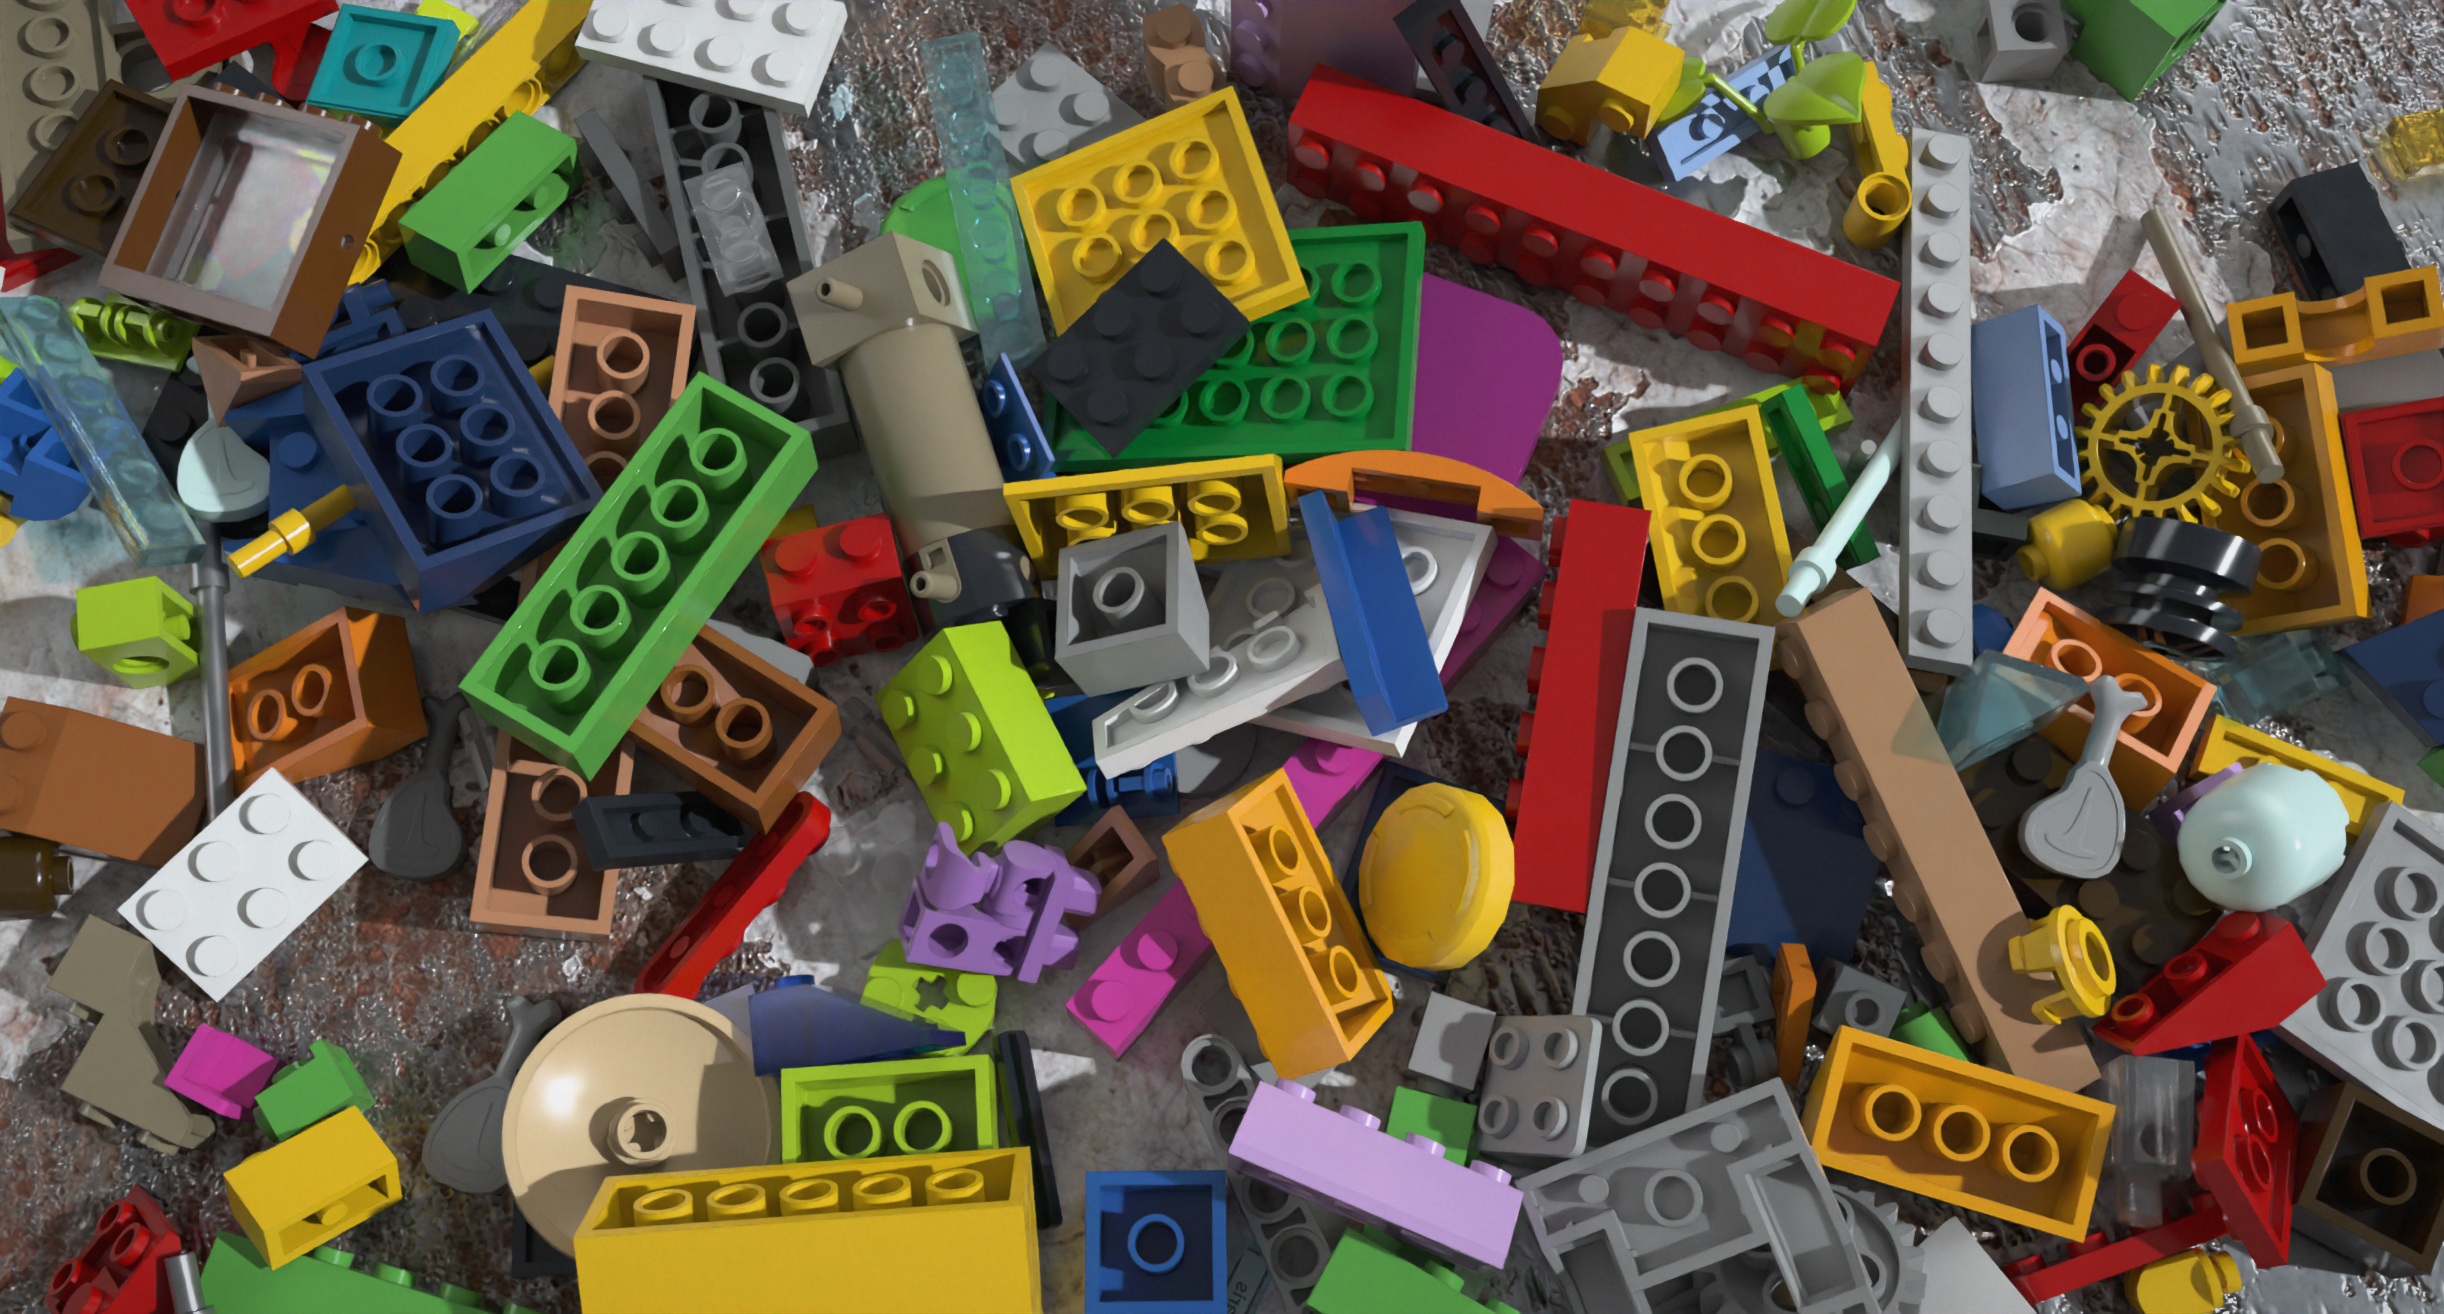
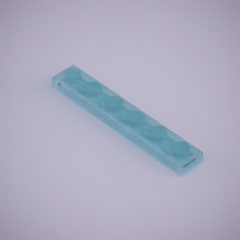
M978 31L919 42L987 373L989 375L1001 353H1006L1014 371L1024 369L1041 355L1047 347Z
M58 296L0 297V335L136 569L201 562L206 542L81 334L68 321L67 311Z

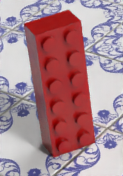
M1571 498L1568 517L1556 515L1554 517L1548 566L1559 568L1557 582L1544 580L1538 612V629L1549 631L1546 648L1533 646L1527 677V693L1538 695L1535 713L1522 711L1516 743V757L1527 759L1524 780L1511 777L1504 815L1506 822L1516 823L1513 841L1515 883L1509 903L1579 916L1586 914L1652 514L1651 510Z

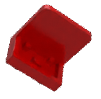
M888 512L768 539L761 546L772 608L789 648L809 656L815 667L832 666L841 661L842 658L871 651L878 653L891 652L919 637L916 619L901 571Z

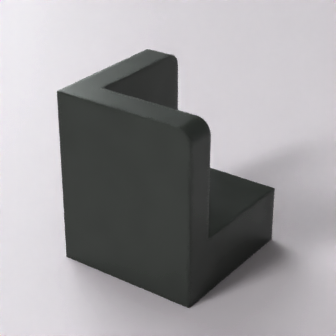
M1972 463V557L2007 562L2027 539L2028 517L2008 514L1987 497H1983L1979 492L1982 465Z

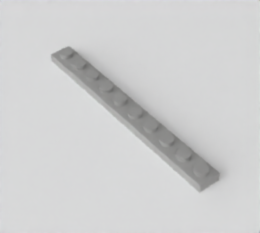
M1912 127L1905 138L1908 147V164L1905 172L1912 192V205L1903 220L1899 654L1908 668L1963 677L1973 666L1970 138Z

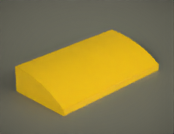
M1757 404L1628 433L1643 507L1645 510L1652 511L1649 536L1665 611L1771 626L1787 618L1777 610L1775 602L1789 581L1788 571L1793 561ZM1776 634L1774 635L1769 671L1783 669L1775 650V645L1779 642Z

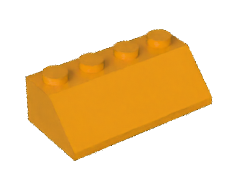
M2312 362L2242 378L2254 405L2261 406L2265 410L2274 429L2271 442L2285 469V473L2279 480L2265 484L2258 481L2252 466L2247 474H2239L2228 470L2224 480L2236 485L2240 489L2239 494L2233 498L2217 489L2210 496L2220 505L2222 510L2216 517L2210 516L2200 506L2204 526L2223 530L2244 538L2258 546L2263 553L2252 595L2244 599L2217 600L2240 612L2245 619L2241 630L2224 633L2231 637L2307 631L2374 620L2332 373ZM2214 384L2207 399L2217 392ZM2184 402L2189 443L2202 449L2212 450V434L2206 418L2196 406ZM2226 409L2221 412L2222 415L2227 413ZM2232 450L2231 458L2241 459L2250 464L2245 451ZM2194 468L2196 483L2205 473L2206 469Z
M1281 767L1190 814L1165 833L1161 839L1167 849L1168 862L1172 871L1182 880L1197 910L1200 928L1205 936L1212 941L1227 971L1230 989L1235 997L1242 1002L1257 1032V1040L1261 1052L1266 1059L1271 1061L1279 1078L1293 1080L1350 1061L1395 1011L1399 1004L1284 768Z
M1839 1025L1808 1090L1800 1124L1810 1146L1814 1147L1821 1165L2084 1243L2116 1105L1855 1028Z

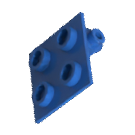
M1001 353L979 392L977 401L1004 482L1012 483L1057 477L1055 472H1049L1055 458L1006 353Z
M1147 687L1126 689L1094 697H1088L1086 694L1045 699L1046 709L1087 787L1085 792L1055 816L1056 827L1097 823L1112 807L1121 805L1131 820L1181 815L1175 752L1158 758L1141 769L1130 770L1108 780L1095 762L1092 720Z

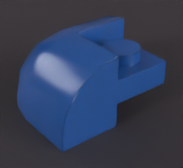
M17 367L0 385V490L14 496L9 515L32 521L58 520L76 511L99 482L113 461L120 438L114 437L112 430L98 417L99 405L78 393Z

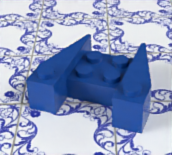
M302 382L225 413V423L251 449L256 452L270 450L269 522L291 508L300 512L344 484L304 414ZM358 507L315 533L316 541L293 556L285 552L250 574L255 578L298 586V583L329 589L338 595L361 599L363 596L387 601L395 607L417 611ZM256 538L223 541L222 551L229 556ZM479 594L441 608L479 604Z

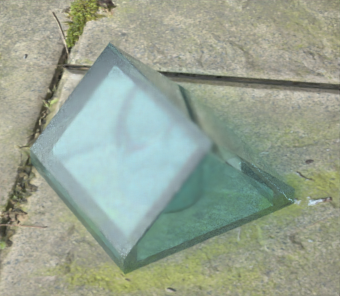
M1986 649L1946 689L1936 731L1956 773L2046 728L2091 689L2082 677Z

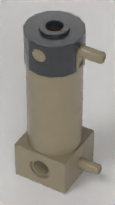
M890 231L787 282L786 285L812 365L842 373L886 512H888L893 535L902 559L901 570L924 641L930 642L943 628L986 623L1000 619L1005 620L1013 615V608L1033 597L1046 599L1036 566L1033 564L1003 496V483L1005 482L958 344L979 334L953 254L900 233Z

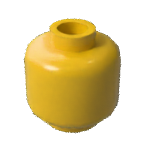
M2076 498L2069 499L2028 519L2027 539L2022 547L2016 551L2017 559L2021 569L2031 581L2037 582L2041 580L2051 589L2060 592L2066 591L2108 571L2112 567L2111 558L2119 532L2111 516L2100 505H2089L2087 502Z

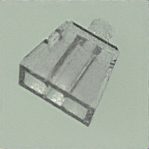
M2123 1054L2099 1068L2101 1078L2079 1090V1095L2116 1105L2097 1186L2117 1188L2118 1223L2140 1227L2160 1226L2163 1224L2161 1190L2190 1178L2192 1173L2190 1152L2193 1148L2194 1061L2148 1056L2134 1057L2133 1055Z

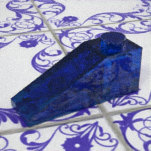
M803 974L780 977L774 980L775 990L748 995L755 1077L781 1078V1069L882 1062L966 1046L964 1031L845 988L815 985L814 975Z

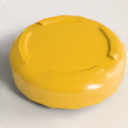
M1437 782L1408 789L1385 809L1369 835L1359 867V904L1369 937L1388 959L1411 968L1437 972L1460 968L1487 948L1505 920L1515 883L1514 846L1503 816L1483 795Z

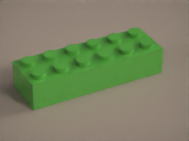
M699 371L458 685V688L476 714L590 782L819 468L810 432Z

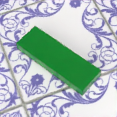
M1800 383L1762 402L1760 408L1820 535L1850 491V488ZM1864 518L1835 560L1836 564L1844 571L1862 566L1881 557Z

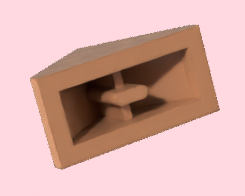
M234 335L192 337V350L217 428L229 427L225 423V413L302 382V365L277 348Z
M1121 805L1112 807L1065 854L1068 865L1096 874L1102 888V895L1095 913L1089 917L1063 912V916L1070 926L1077 927L1078 932H1081L1160 879L1157 856Z

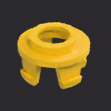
M2070 905L2056 907L2051 910L2049 916L2039 920L2027 919L2033 932L2023 937L2018 935L2008 941L2012 971L2016 974L2053 971L2052 973L2061 990L2036 1001L2032 1005V1013L2047 1025L2061 1024V1019L2085 1015L2089 1018L2105 1015L2110 1008L2111 994L2115 992L2116 974L2111 953L2098 927L2091 920L2084 918Z

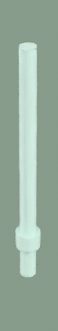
M1901 415L1813 546L1803 549L1790 566L1788 571L1789 581L1775 602L1777 610L1783 616L1789 618L1797 617L1811 596L1822 592L1835 574L1836 558L1900 462Z

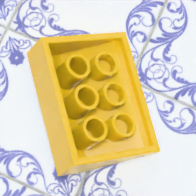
M1275 454L1003 483V496L1033 564L1036 566L1041 582L1058 580L1059 549L1178 520L1185 529L1195 565L1293 555L1289 504L1283 483L1285 474L1282 459Z

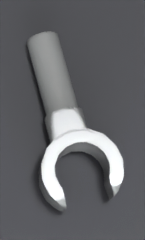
M1864 440L1854 453L1838 448L1833 451L1850 490L1869 463L1870 457L1876 451V444L1872 440Z

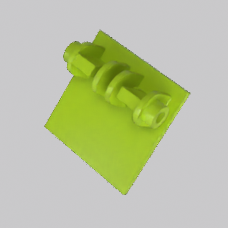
M188 257L177 283L217 294L226 271L221 262ZM109 292L104 304L96 298L83 297L71 303L67 310L68 321L77 331L87 337L80 351L84 355L176 373L180 372L191 349L192 337L197 336L201 325L175 318L167 311H152L143 308L112 292Z

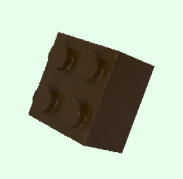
M2349 1081L2311 1091L2300 1116L2291 1227L2389 1279L2430 1275L2444 1241V1130Z

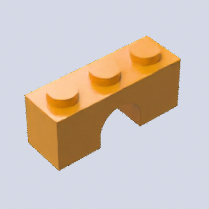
M2436 264L2364 278V285L2359 290L2342 297L2324 301H2299L2295 299L2293 291L2226 304L2233 359L2241 378L2312 362L2326 369L2434 350L2444 346V307Z

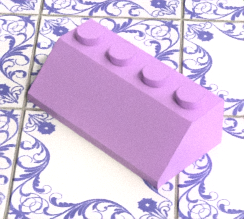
M1278 1078L1275 1086L1262 1081L1259 1082L1229 1148L1228 1168L1361 1225H1365V1223L1370 1224L1396 1240L1485 1278L1502 1270L1524 1192L1508 1186L1512 1177L1509 1173L1478 1160H1472L1469 1169L1443 1158L1446 1151L1443 1145L1415 1133L1407 1132L1404 1141L1380 1132L1378 1128L1381 1120L1360 1109L1342 1105L1338 1114L1313 1103L1316 1093L1291 1080Z

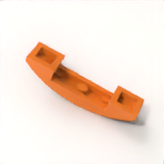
M1401 450L1352 451L1310 460L1285 471L1283 483L1290 504L1299 505L1298 497L1322 489L1331 510L1351 513L1355 489L1474 506L1477 507V524L1493 526L1496 535L1534 541L1542 540L1544 508L1511 483L1490 472L1446 457Z

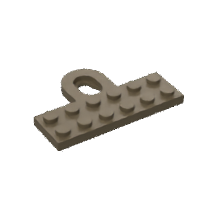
M0 0V173L7 241L15 254L60 248L55 244L14 227L7 214L108 80L111 78L126 85V77L132 68L141 62L158 58L137 22L117 24L115 0ZM239 53L195 72L190 77L179 79L163 90L146 94L174 105L184 82L206 87L233 60L246 70L247 65L242 53Z

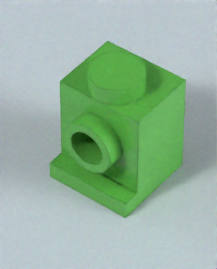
M323 1039L317 1040L309 1046L315 1057L314 1059H302L287 1065L273 1076L272 1083L274 1085L255 1096L259 1106L253 1109V1116L268 1139L274 1143L279 1141L282 1143L305 1131L314 1123L326 1117H332L353 1105H356L360 1112L363 1113L376 1104L375 1099L345 1048Z

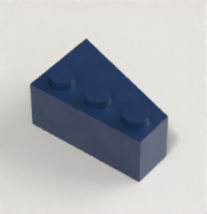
M2444 609L2333 652L2425 747L2441 746L2444 743Z

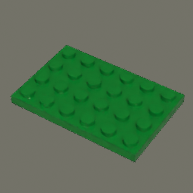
M1422 222L1286 229L1310 298L1251 321L1252 328L1114 459L1047 391L1042 432L1055 458L1049 472L1139 469L1275 454L1281 457L1282 464L1287 465L1302 464L1324 456L1352 451H1411L1426 237ZM1054 329L1053 342L1058 338L1055 329Z

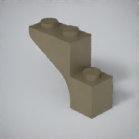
M89 914L46 986L70 998L64 1008L65 1011L97 1025L60 1089L84 1100L78 1112L90 1119L113 1128H117L121 1120L124 1119L142 1128L136 1140L153 1149L171 1156L176 1155L180 1146L206 1152L214 1139L216 1127L204 1105L163 1084L174 1067L176 1060L158 1031L155 1019V1002L160 981L171 960L151 941Z

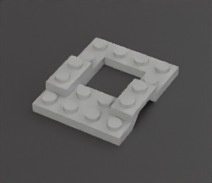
M1780 1077L1515 1181L1517 1189L1524 1192L1522 1202L1542 1253L1565 1287L1575 1314H1653L1644 1289L1768 1242L1799 1314H1883L1871 1288L1873 1283L1813 1146H1810Z

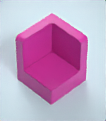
M202 1023L195 1031L163 1084L221 1115L253 1124L255 1121L253 1109L259 1106L255 1096L274 1085L272 1083L273 1076L289 1065V1063L234 1034Z

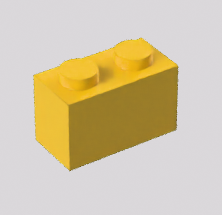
M356 1105L332 1117H326L314 1123L300 1134L267 1151L257 1152L247 1157L240 1165L223 1173L232 1214L272 1271L403 1199L397 1159Z

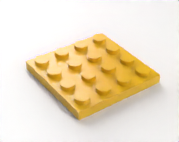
M1232 85L1009 179L1058 337L1163 238L1167 239L1246 316L1249 322L1310 298L1241 104Z

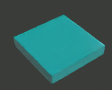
M343 3L305 103L321 108L337 119L343 120L345 114H353L378 126L398 128L442 85L461 32L454 20Z

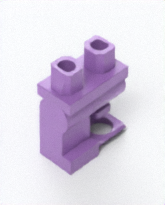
M940 822L930 845L921 875L915 876L898 924L906 962L992 975L1008 976L1015 974L1017 980L1035 984L1042 968L1073 970L1080 952L1081 938L1077 927L1062 925L1059 922L1063 912L1089 917L1095 913L1102 895V888L1095 873L1068 865L1061 847L1046 844L1040 847L1020 840L1007 841L1003 845L1000 855L996 858L988 857L986 853L975 851L970 861L958 849L952 827L946 822Z

